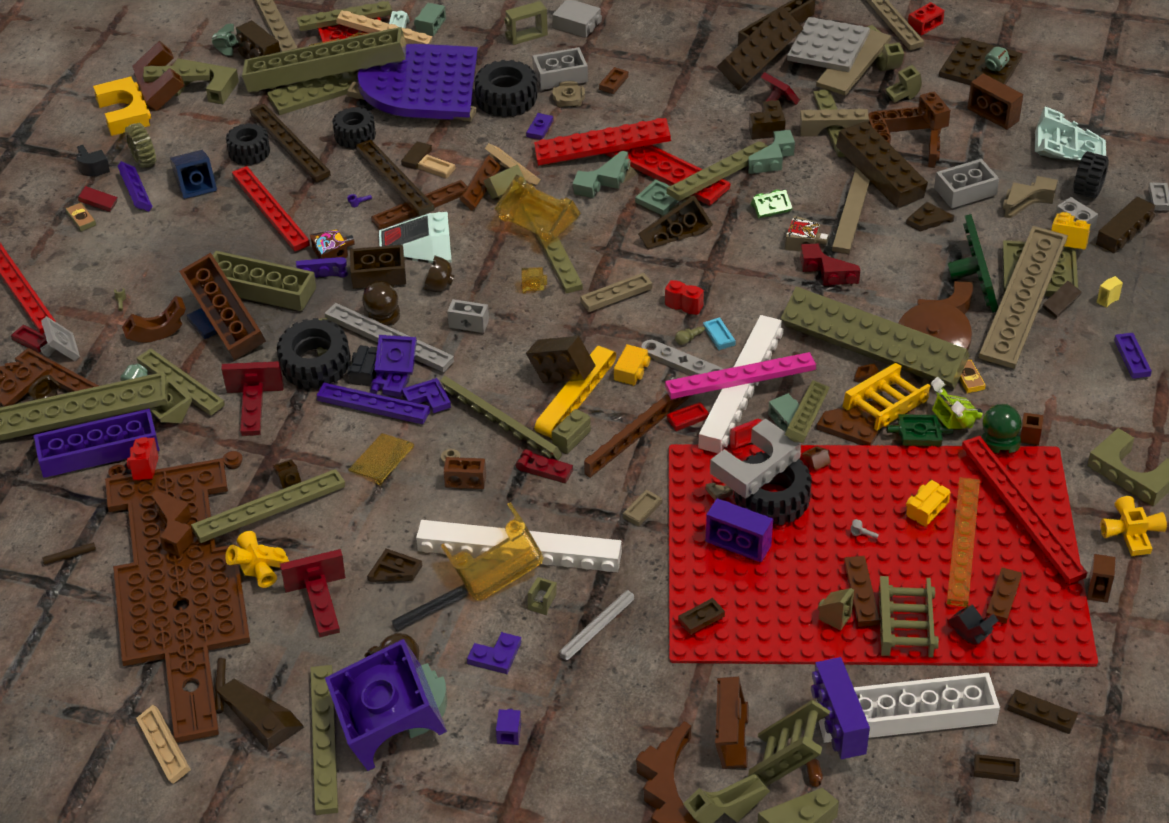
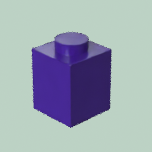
M499 709L496 726L497 744L519 745L521 711Z

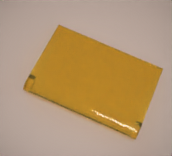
M381 433L348 470L372 478L377 484L381 485L396 465L414 448V444Z

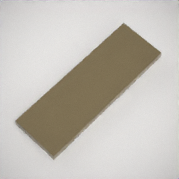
M870 29V33L850 71L846 72L827 68L817 80L816 86L846 96L882 52L884 44H888L891 41V35Z

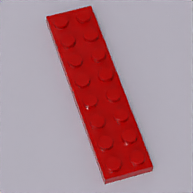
M657 118L630 125L624 124L619 127H607L597 131L591 130L581 134L575 133L570 136H558L548 140L542 139L534 142L539 166L671 141V135L667 119Z
M653 145L604 153L613 158L621 151L628 152V159L631 160L630 167L669 186L703 170ZM721 179L690 196L695 195L697 200L710 206L730 189L731 183Z

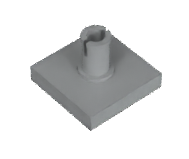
M46 316L41 322L47 344L40 348L41 352L46 357H49L54 351L58 350L76 361L80 355L73 333Z

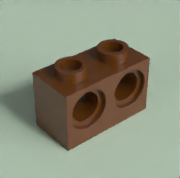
M936 92L920 95L918 112L933 130L948 127L951 110Z
M446 457L443 471L445 488H485V459Z

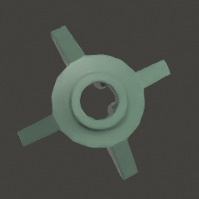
M226 24L212 37L214 47L226 56H233L232 46L239 45L236 36L231 33L234 32V24Z

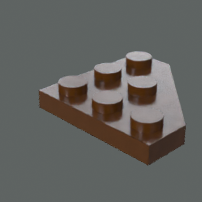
M37 359L30 360L29 363L12 362L5 363V366H0V404L3 407L14 405L28 393L29 388L36 380L50 374L48 368Z
M874 400L867 401L868 404L880 412L886 409ZM855 406L850 410L842 407L825 411L818 421L816 428L817 430L860 445H872L881 429L877 431L874 429L876 418L859 406Z

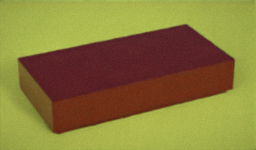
M85 186L78 196V201L111 212L117 203L118 197Z
M22 325L11 334L13 341L37 353H40V348L47 344L45 335L26 325Z

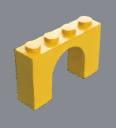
M132 77L93 86L100 108L119 103L130 104L126 108L105 113L107 127L111 136L125 133V128L134 123H141L144 127L150 126V111L147 109L137 82H133Z

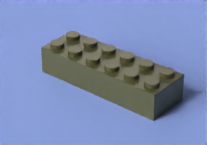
M215 251L213 254L214 259L239 298L302 311L316 290L315 275L312 271Z

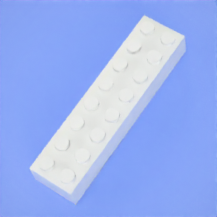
M989 673L854 687L870 726L869 738L997 724L1000 710ZM823 718L819 720L824 743L831 742L832 736L826 732L825 719Z

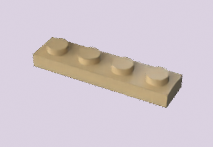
M488 143L485 149L490 152L489 156L495 160L499 159L501 161L500 164L506 168H511L518 164L526 184L530 185V183L538 185L541 179L499 147Z
M152 705L136 719L168 780L174 784L191 769L159 709Z

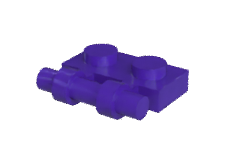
M376 373V378L371 383L370 392L377 394L382 389L383 395L401 397L402 389L406 387L410 375Z

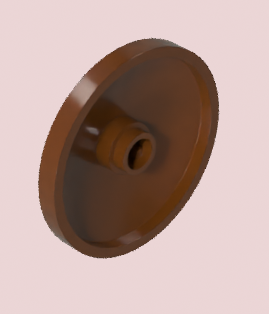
M926 302L909 309L898 323L961 346L967 350L971 344L972 330L968 318L958 308L947 303Z

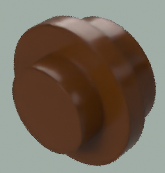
M237 451L227 452L223 456L224 464L229 469L238 468L243 460L242 454Z

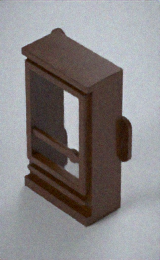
M739 676L717 678V733L715 745L722 769L747 768L748 749L747 746L745 747L746 723L749 722V704L745 701Z

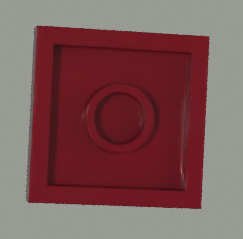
M766 72L763 73L761 78L772 91L765 101H775L783 97L795 105L798 104L800 99L789 85Z

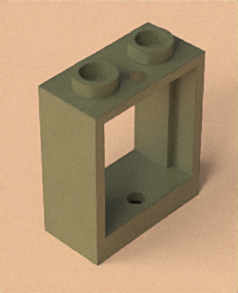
M541 1L506 10L504 22L507 30L505 31V36L513 45L548 35L547 9ZM535 16L536 27L516 32V21Z

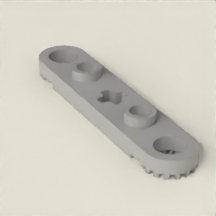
M647 340L642 343V348L644 349L649 348V346L654 348V350H648V356L653 358L654 361L693 376L723 370V368L658 341Z

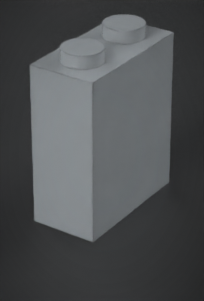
M565 0L552 14L553 28L586 38L600 24L602 20L601 8L575 0Z

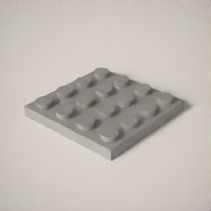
M808 17L803 30L799 33L787 55V60L849 72L870 33V28Z

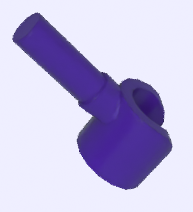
M351 194L347 199L351 206L355 208L360 202L372 199V196L368 195L357 198L355 194Z

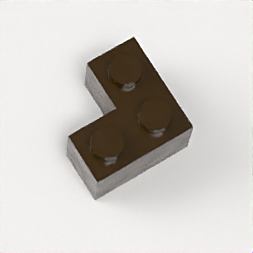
M779 100L765 101L762 104V112L749 113V132L752 140L774 138L775 131L785 130L786 120Z

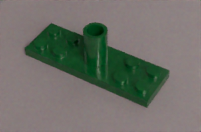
M972 214L965 215L966 223L963 226L965 233H969V235H966L969 247L973 246L970 248L972 256L948 263L951 278L955 280L978 274L979 281H983V283H980L982 293H987L984 296L986 306L991 307L992 313L997 312L998 304L973 217Z

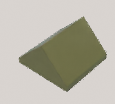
M169 378L167 380L168 404L147 409H150V412L160 422L182 423L192 399Z

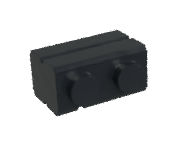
M360 345L357 352H353L352 365H349L347 369V376H350L352 384L371 386L372 380L376 377L377 347L371 346L369 348L368 346Z

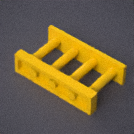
M894 363L846 391L842 407L846 410H850L855 406L861 407L876 418L874 429L877 431L897 419L898 414H905L918 405L924 404L929 398L930 385L926 384L917 389L901 378L902 366ZM898 384L911 394L904 396L890 385ZM885 391L898 400V402L892 404L878 393ZM871 398L886 409L880 412L865 402V400Z

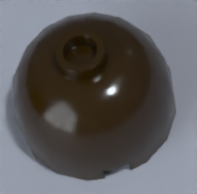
M436 255L434 256L423 289L441 292L447 285L452 284L455 275H452V267L447 260Z

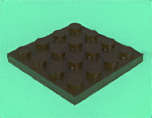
M961 37L940 69L939 77L971 85L973 80L984 73L1006 85L1021 61L1023 53L1006 49L1009 55V62L1000 71H992L985 65V56L994 47L1000 46Z

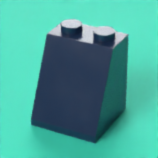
M203 150L170 157L173 173L184 199L217 191L210 159Z

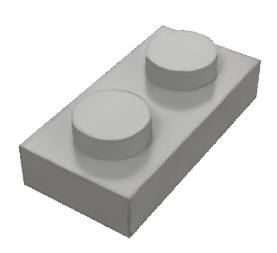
M1149 183L1151 203L1155 205L1154 210L1169 211L1168 184Z

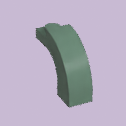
M428 663L421 665L441 717H443L447 708L445 679L443 676L438 678L436 671H431ZM413 728L408 729L407 732L410 738L426 733L430 729Z

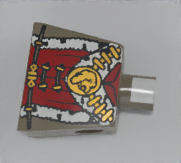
M793 216L786 235L785 250L801 251V244L819 243L827 245L829 235L820 233V224L818 222Z

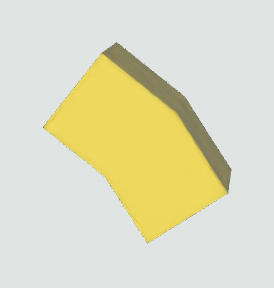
M1116 276L1107 279L1100 285L1097 303L1107 308L1112 302L1119 300L1123 282Z

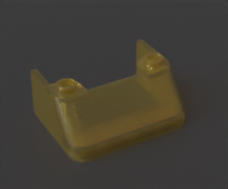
M511 502L507 505L514 519L505 527L509 538L473 559L470 553L459 552L452 557L445 544L440 545L470 595L475 600H484L533 570L543 561V554Z

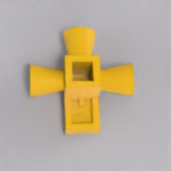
M1123 496L1117 499L1114 506L1120 513L1121 519H1101L1100 528L1103 538L1106 539L1122 533L1131 556L1151 554L1152 546L1146 532H1165L1167 529L1165 514L1160 512L1146 517L1143 507L1135 508L1133 497Z
M246 531L240 534L237 538V544L240 547L230 545L225 555L228 565H240L244 574L256 577L258 586L262 588L270 587L277 580V575L269 566L280 568V563L289 561L283 549L258 545L256 534L253 531Z

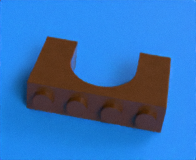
M158 41L132 66L146 105L149 108H154L156 111L185 86L182 77L171 68L154 82H144V67L166 66L174 59L171 49L161 41Z

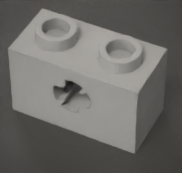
M452 299L447 311L449 328L484 333L489 322L488 305Z

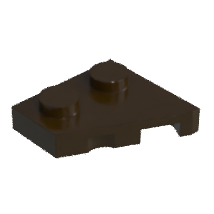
M926 202L906 219V224L921 232L931 227L940 226V222H953L954 215Z
M386 548L367 575V579L369 582L414 580L423 566L422 560Z

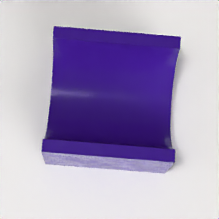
M404 639L325 677L348 746L367 771L375 768L373 758L377 748L394 734L413 728H427L435 731L438 735L447 732L422 666Z

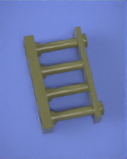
M880 576L878 592L881 656H890L891 647L903 645L928 646L929 657H933L934 649H938L939 639L938 636L934 635L932 599H935V587L931 586V578H926L925 588H902L889 585V576ZM892 596L925 597V605L896 604L890 601V598ZM893 612L926 613V621L894 620V618L890 617V614H893ZM894 628L927 630V638L895 637V634H891V630L894 631Z
M811 700L758 733L757 737L765 741L767 745L763 761L749 769L748 777L753 774L757 775L767 787L821 755L822 747L813 742L812 739L816 722L828 716L830 710L823 707L820 703ZM805 730L804 736L801 737L802 731ZM791 738L790 745L787 746L788 739Z

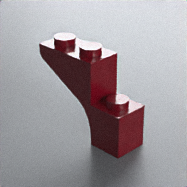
M819 243L801 244L800 260L803 272L821 271L823 285L859 284L860 267L858 265L825 255L821 251Z

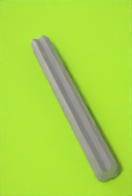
M629 590L621 594L559 651L560 657L564 660H569L634 600V594Z

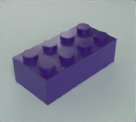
M838 657L815 662V672H812L814 683L811 685V693L813 698H817L818 703L830 710V714L824 717L826 732L832 736L833 750L838 752L840 759L867 754L870 726L842 658Z

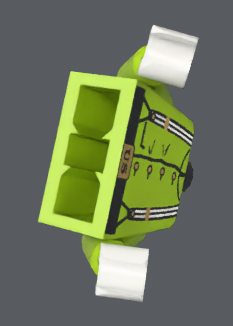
M936 377L931 382L937 394L932 411L948 429L972 428L975 420L982 418V410L975 408L968 399L948 395L946 390L942 388L945 384L939 377Z

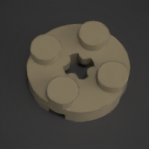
M574 81L561 82L558 87L555 86L552 90L553 100L558 107L581 106L582 101L585 99V88L578 86V83Z

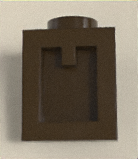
M292 459L273 465L283 489L301 482L297 465Z

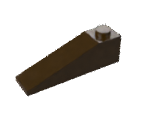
M694 195L672 208L638 233L648 249L699 235L713 226Z
M235 678L217 689L220 697L268 752L304 728L303 724L290 710Z

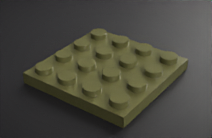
M1003 240L1004 293L1026 242ZM1064 246L1045 296L1051 297L1067 281L1078 288L1076 248Z

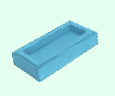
M720 317L703 322L705 331L718 350L735 346L736 340Z

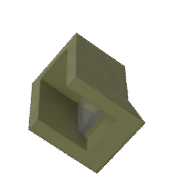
M537 577L528 592V610L547 615L549 607L556 597L557 583Z

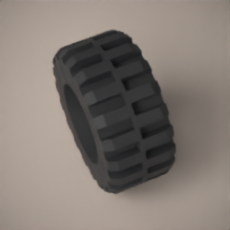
M514 60L494 61L491 64H486L475 76L476 102L488 114H493V116L514 117L517 114L521 115L525 111L530 110L536 103L538 96L537 77L533 69L527 64L524 65L522 62H515Z
M313 318V320L304 319L301 323L296 322L292 325L293 327H288L284 331L285 334L280 336L276 348L281 372L290 383L298 387L303 386L304 389H320L323 383H336L340 380V376L343 377L347 372L346 369H348L351 360L347 336L343 329L334 322L330 323L329 320H319L318 318ZM317 347L328 350L325 354L316 358L300 357L305 352L317 349Z
M760 451L755 456L747 457L746 461L744 460L743 462L758 464L765 462L770 456L766 452ZM798 459L787 466L783 472L774 476L769 483H765L778 484L787 489L770 492L759 488L755 494H751L746 499L734 491L735 503L737 506L772 518L773 524H778V526L784 525L785 522H793L795 517H801L809 506L812 483L810 471Z

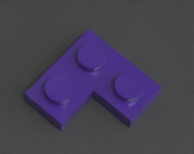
M438 378L402 389V394L406 401L413 403L427 401L433 413L451 408V402Z
M501 632L494 648L474 643L468 655L467 664L508 674L521 645V637Z

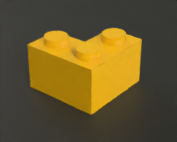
M1067 212L1057 213L1051 231L1068 235L1065 243L1066 247L1085 250L1088 244L1091 224H1087L1083 220H1076L1074 222L1075 216H1071Z

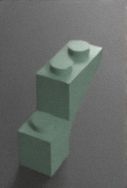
M791 130L775 131L774 140L771 145L749 156V174L782 170L783 157L794 156L795 141Z
M619 152L595 171L585 172L578 170L573 181L574 194L594 198L596 192L600 190V185L619 189L621 182L623 183L625 180V171L629 169L631 160L628 159V152Z

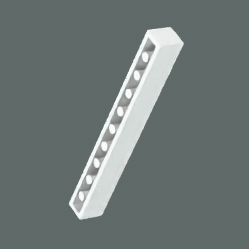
M760 315L734 367L771 360L772 350H776L778 339H781L784 329L781 328L782 320ZM759 382L721 390L699 433L698 448L719 454L724 447L728 446L730 429L736 427V422H740L742 410H746L748 398H752L754 386H758Z
M421 520L416 537L418 551L426 553L592 569L606 572H618L622 554L621 540Z

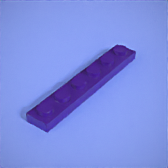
M323 383L317 394V401L424 424L430 413V406L328 383Z

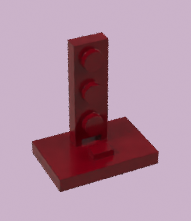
M279 361L222 364L221 370L227 393L243 392L241 436L261 435L263 392L284 390Z
M341 549L280 563L285 593L306 588L319 637L340 633L327 583L346 578Z

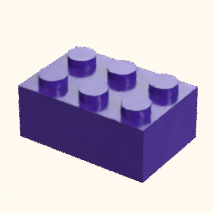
M717 498L706 514L705 542L762 562L771 547L773 519Z

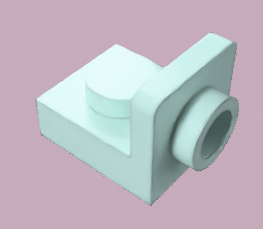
M392 11L389 24L406 28V24L409 23L410 19L404 11Z

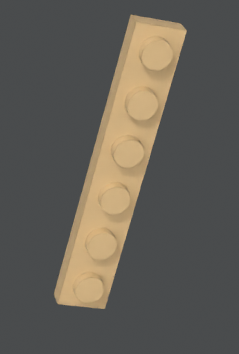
M343 10L337 17L336 22L337 24L368 33L398 28L394 24L384 23L380 20L370 19L366 16L356 15ZM402 28L406 44H430L432 41V36L415 32L408 28Z

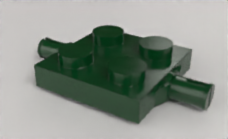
M898 414V425H887L886 427L887 433H898L901 436L903 446H942V434H953L954 429L942 426L938 422L937 415Z

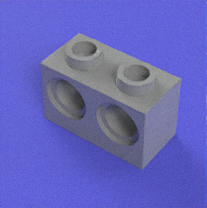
M1070 197L1057 206L1056 215L1057 213L1067 212L1071 216H1075L1074 222L1076 220H1083L1087 224H1091L1090 231L1096 227L1098 213L1074 198Z

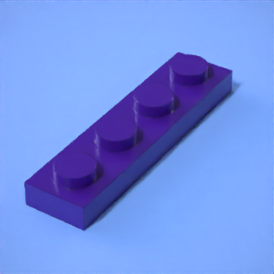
M121 161L117 167L133 200V205L140 210L144 209L149 212L153 206L135 167Z

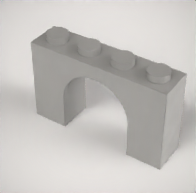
M765 418L752 428L751 443L766 452L770 458L762 463L749 464L739 460L724 449L710 460V474L746 499L751 494H755L765 483H769L778 473L783 472L792 462H796L800 458L801 442L791 441L788 436H785V431Z

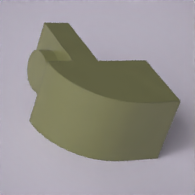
M913 65L899 71L900 82L885 89L886 94L894 103L905 97L911 100L920 91L922 86L921 74Z

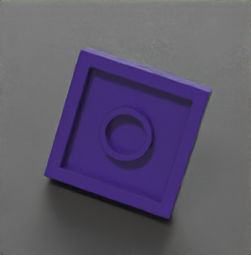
M379 335L375 372L413 375L417 338Z

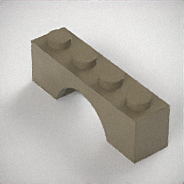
M800 110L801 137L818 136L824 128L833 125L848 128L864 121L869 123L868 110Z

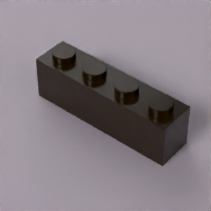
M1137 196L1098 231L1096 245L1112 253L1122 249L1128 240H1132L1138 231H1142L1148 222H1152L1155 217V205Z

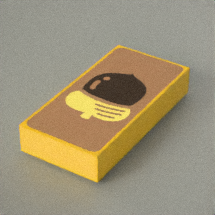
M968 360L959 378L967 393L985 390L986 385L972 360Z

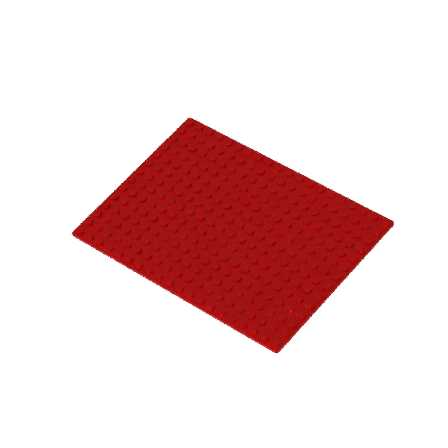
M671 444L669 446V660L671 663L815 664V662L841 657L844 665L1097 666L1098 657L1084 580L1082 579L1068 585L962 446L801 445V454L816 446L827 449L831 463L815 470L805 461L802 455L799 459L808 467L812 478L809 506L804 514L799 518L795 517L793 522H785L784 525L779 526L778 524H773L771 547L762 562L705 542L706 514L715 502L707 492L706 484L716 483V485L725 486L723 482L710 474V460L718 453L700 449L698 444ZM728 445L723 448V450L725 449L741 461H746V458L751 455L755 456L757 452L762 451L765 453L756 445H743L736 449ZM1020 446L1017 451L1009 453V450H1000L999 453H994L1080 562L1060 448L1057 446ZM933 480L940 486L950 490L949 503L927 526H923L917 520L914 521L907 517L906 503L911 496L915 497L921 485H926L929 481ZM764 484L760 487L770 492L787 489L778 484ZM734 490L733 495L722 500L736 505ZM855 519L862 521V528L879 534L878 538L876 539L865 534L854 536L851 533L852 521ZM865 556L879 619L878 589L880 576H889V585L902 588H925L926 578H931V586L935 587V599H932L934 635L938 636L939 639L938 649H934L933 657H929L928 646L903 645L891 647L890 656H881L880 621L879 625L858 627L853 605L851 618L842 630L819 620L820 610H818L820 601L823 598L826 599L831 592L849 588L844 557ZM1001 568L1021 572V581L1007 623H995L992 626L994 628L992 633L979 644H971L959 636L948 619L962 608L972 604L982 618L986 617ZM892 596L890 598V601L896 604L925 605V597ZM714 598L725 611V617L690 635L678 622V616ZM893 612V614H890V617L894 618V620L926 621V613ZM894 628V631L891 630V634H895V637L927 638V630Z

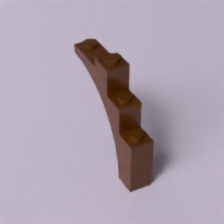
M685 721L679 727H675L670 737L666 741H662L657 749L650 745L645 751H641L636 758L637 773L648 780L643 788L644 802L656 809L651 816L652 823H699L685 808L678 795L674 781L677 760L681 751L691 739V725Z

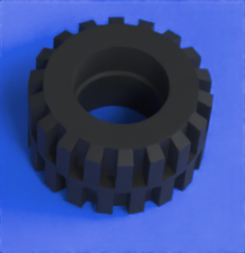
M350 107L334 115L332 120L334 138L340 146L355 149L357 144L375 139L374 116L367 109Z
M255 123L240 124L230 129L229 133L226 134L228 155L233 162L242 165H253L254 163L264 161L265 157L269 156L268 132L263 126Z
M1088 151L1082 156L1073 185L1075 194L1094 199L1099 195L1108 170L1109 160L1107 156Z

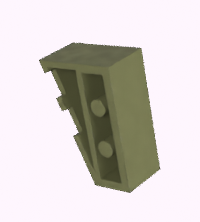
M820 788L759 812L758 823H831L837 818L839 801L824 788Z

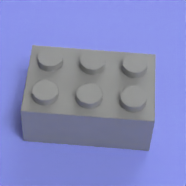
M579 47L532 55L533 71L541 90L554 88L555 86L558 87L559 83L564 81H574L578 84L588 82V65Z
M978 159L936 172L934 189L950 208H955L997 195L999 178L982 159Z

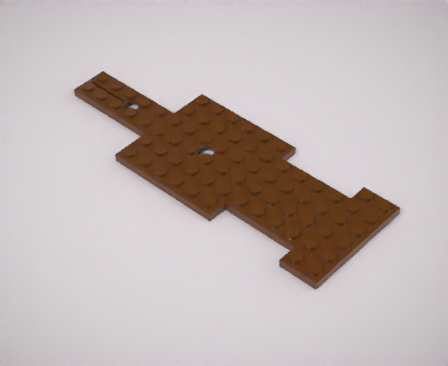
M223 458L157 469L153 479L133 480L132 474L105 478L109 512L125 509L129 511L134 563L113 566L123 666L160 659L166 660L173 732L176 743L219 735L208 650L251 643L239 565H228L226 563L225 555L230 545L216 548L215 538L200 543L193 531L194 541L180 557L163 550L160 535L166 529V525L155 510L156 503L153 500L152 494L156 490L188 503L191 518L186 524L190 527L191 524L211 517L209 495L228 491ZM185 600L189 604L184 610L182 607L180 610L173 608L177 605V601ZM188 681H195L199 685L192 692L183 690Z

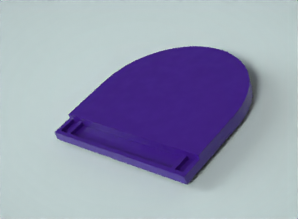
M406 44L405 60L398 63H387L384 66H372L369 69H359L358 88L360 94L375 108L393 115L452 120L453 117L470 118L478 47Z

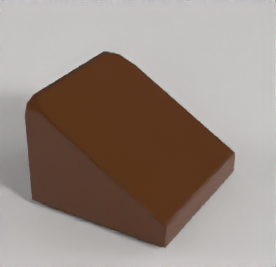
M875 363L860 366L857 369L854 381L862 383L880 371Z
M818 446L801 454L805 461L815 470L831 463L828 450Z

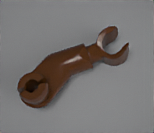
M814 758L805 765L810 785L818 787L821 785L823 775L819 761Z

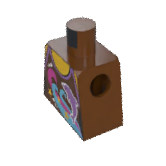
M339 230L310 234L311 246L318 259L347 258V247L355 245L352 235L342 237Z

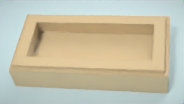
M426 155L418 163V169L446 179L456 169L455 164L430 155Z

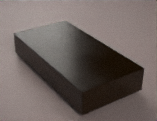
M417 141L401 160V164L417 169L418 163L432 151V145Z
M1067 281L1042 307L1057 318L1082 292L1071 282Z
M975 754L973 777L1019 782L1020 759Z

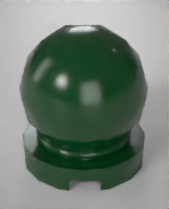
M1008 404L991 406L983 417L984 433L982 434V439L994 453H999L1000 450H1009V453L1017 451L1020 448L1021 437L1018 434L1022 426L1018 411Z

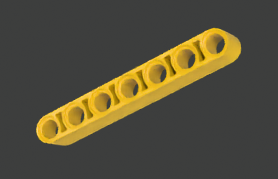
M597 346L590 354L596 367L585 380L568 381L537 419L534 426L535 432L552 438V431L574 409L580 407L613 366L616 360V352L602 346Z

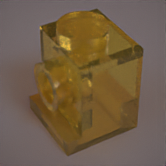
M543 267L521 268L522 294L526 293V291L544 290V285H547V275H543Z

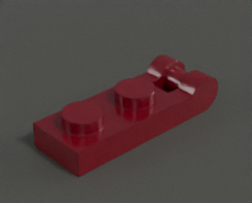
M528 449L523 450L521 458L515 464V467L520 471L565 484L573 472L572 464L533 454Z

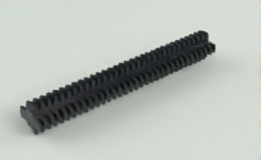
M463 584L407 612V614L405 613L392 620L393 627L397 632L399 627L402 629L401 626L403 628L404 626L406 627V624L409 626L408 623L410 625L411 623L413 624V621L415 623L417 618L420 620V618H424V615L427 617L426 614L429 616L431 612L442 609V606L445 608L444 605L446 607L447 605L449 606V603L451 605L453 600L456 602L455 599L457 601L458 599L460 600V597L462 599L464 594L465 596L469 595L467 588Z

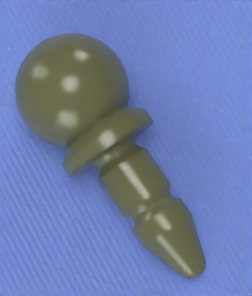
M705 327L678 331L675 335V341L679 345H685L692 341L694 336L701 334Z

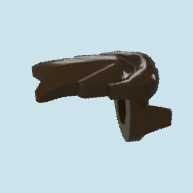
M45 375L31 385L28 393L34 400L58 395L56 388L60 389L61 387L52 376Z

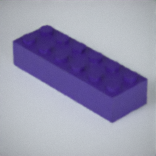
M150 409L34 435L43 478L127 459L130 457V448L133 447L135 439L142 437L155 438L157 451H160Z

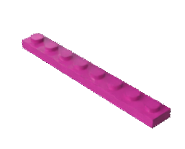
M810 352L668 380L665 381V388L670 399L813 371L816 370V363Z

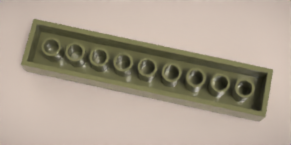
M402 27L245 59L242 77L248 92H259L262 89H273L281 85L288 86L292 83L306 82L310 79H321L324 76H336L343 72L369 69L377 65L384 66L391 62L398 63L405 60L406 41Z
M797 286L781 317L786 327L890 366L898 363L902 366L901 370L930 381L939 377L946 387L955 389L969 358L966 348Z

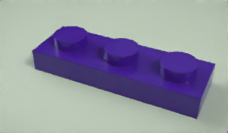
M1134 333L1116 334L1114 341L1132 379L1150 377L1152 371Z

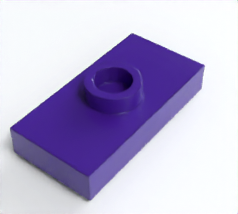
M538 113L527 130L526 137L542 140L554 121L553 116Z

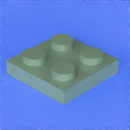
M656 179L635 197V203L661 215L666 214L679 201L666 194L667 188L670 187L669 185Z

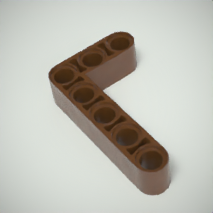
M918 107L873 111L868 114L869 124L889 144L891 142L890 132L931 128L919 114Z

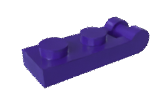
M343 257L296 261V268L314 272L315 278L328 276L344 278L348 275L347 262Z

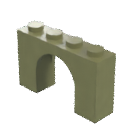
M179 58L172 65H210V80L208 81L211 82L206 88L208 102L224 104L239 82L236 68ZM183 81L185 86L174 96H179L184 88L193 81Z
M1117 428L1090 452L1087 466L1154 507L1169 493V458L1150 472L1140 473L1126 468L1121 463V460L1131 452L1134 437Z

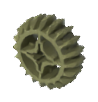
M134 123L126 127V142L138 166L148 168L155 164V150L144 126L141 123Z

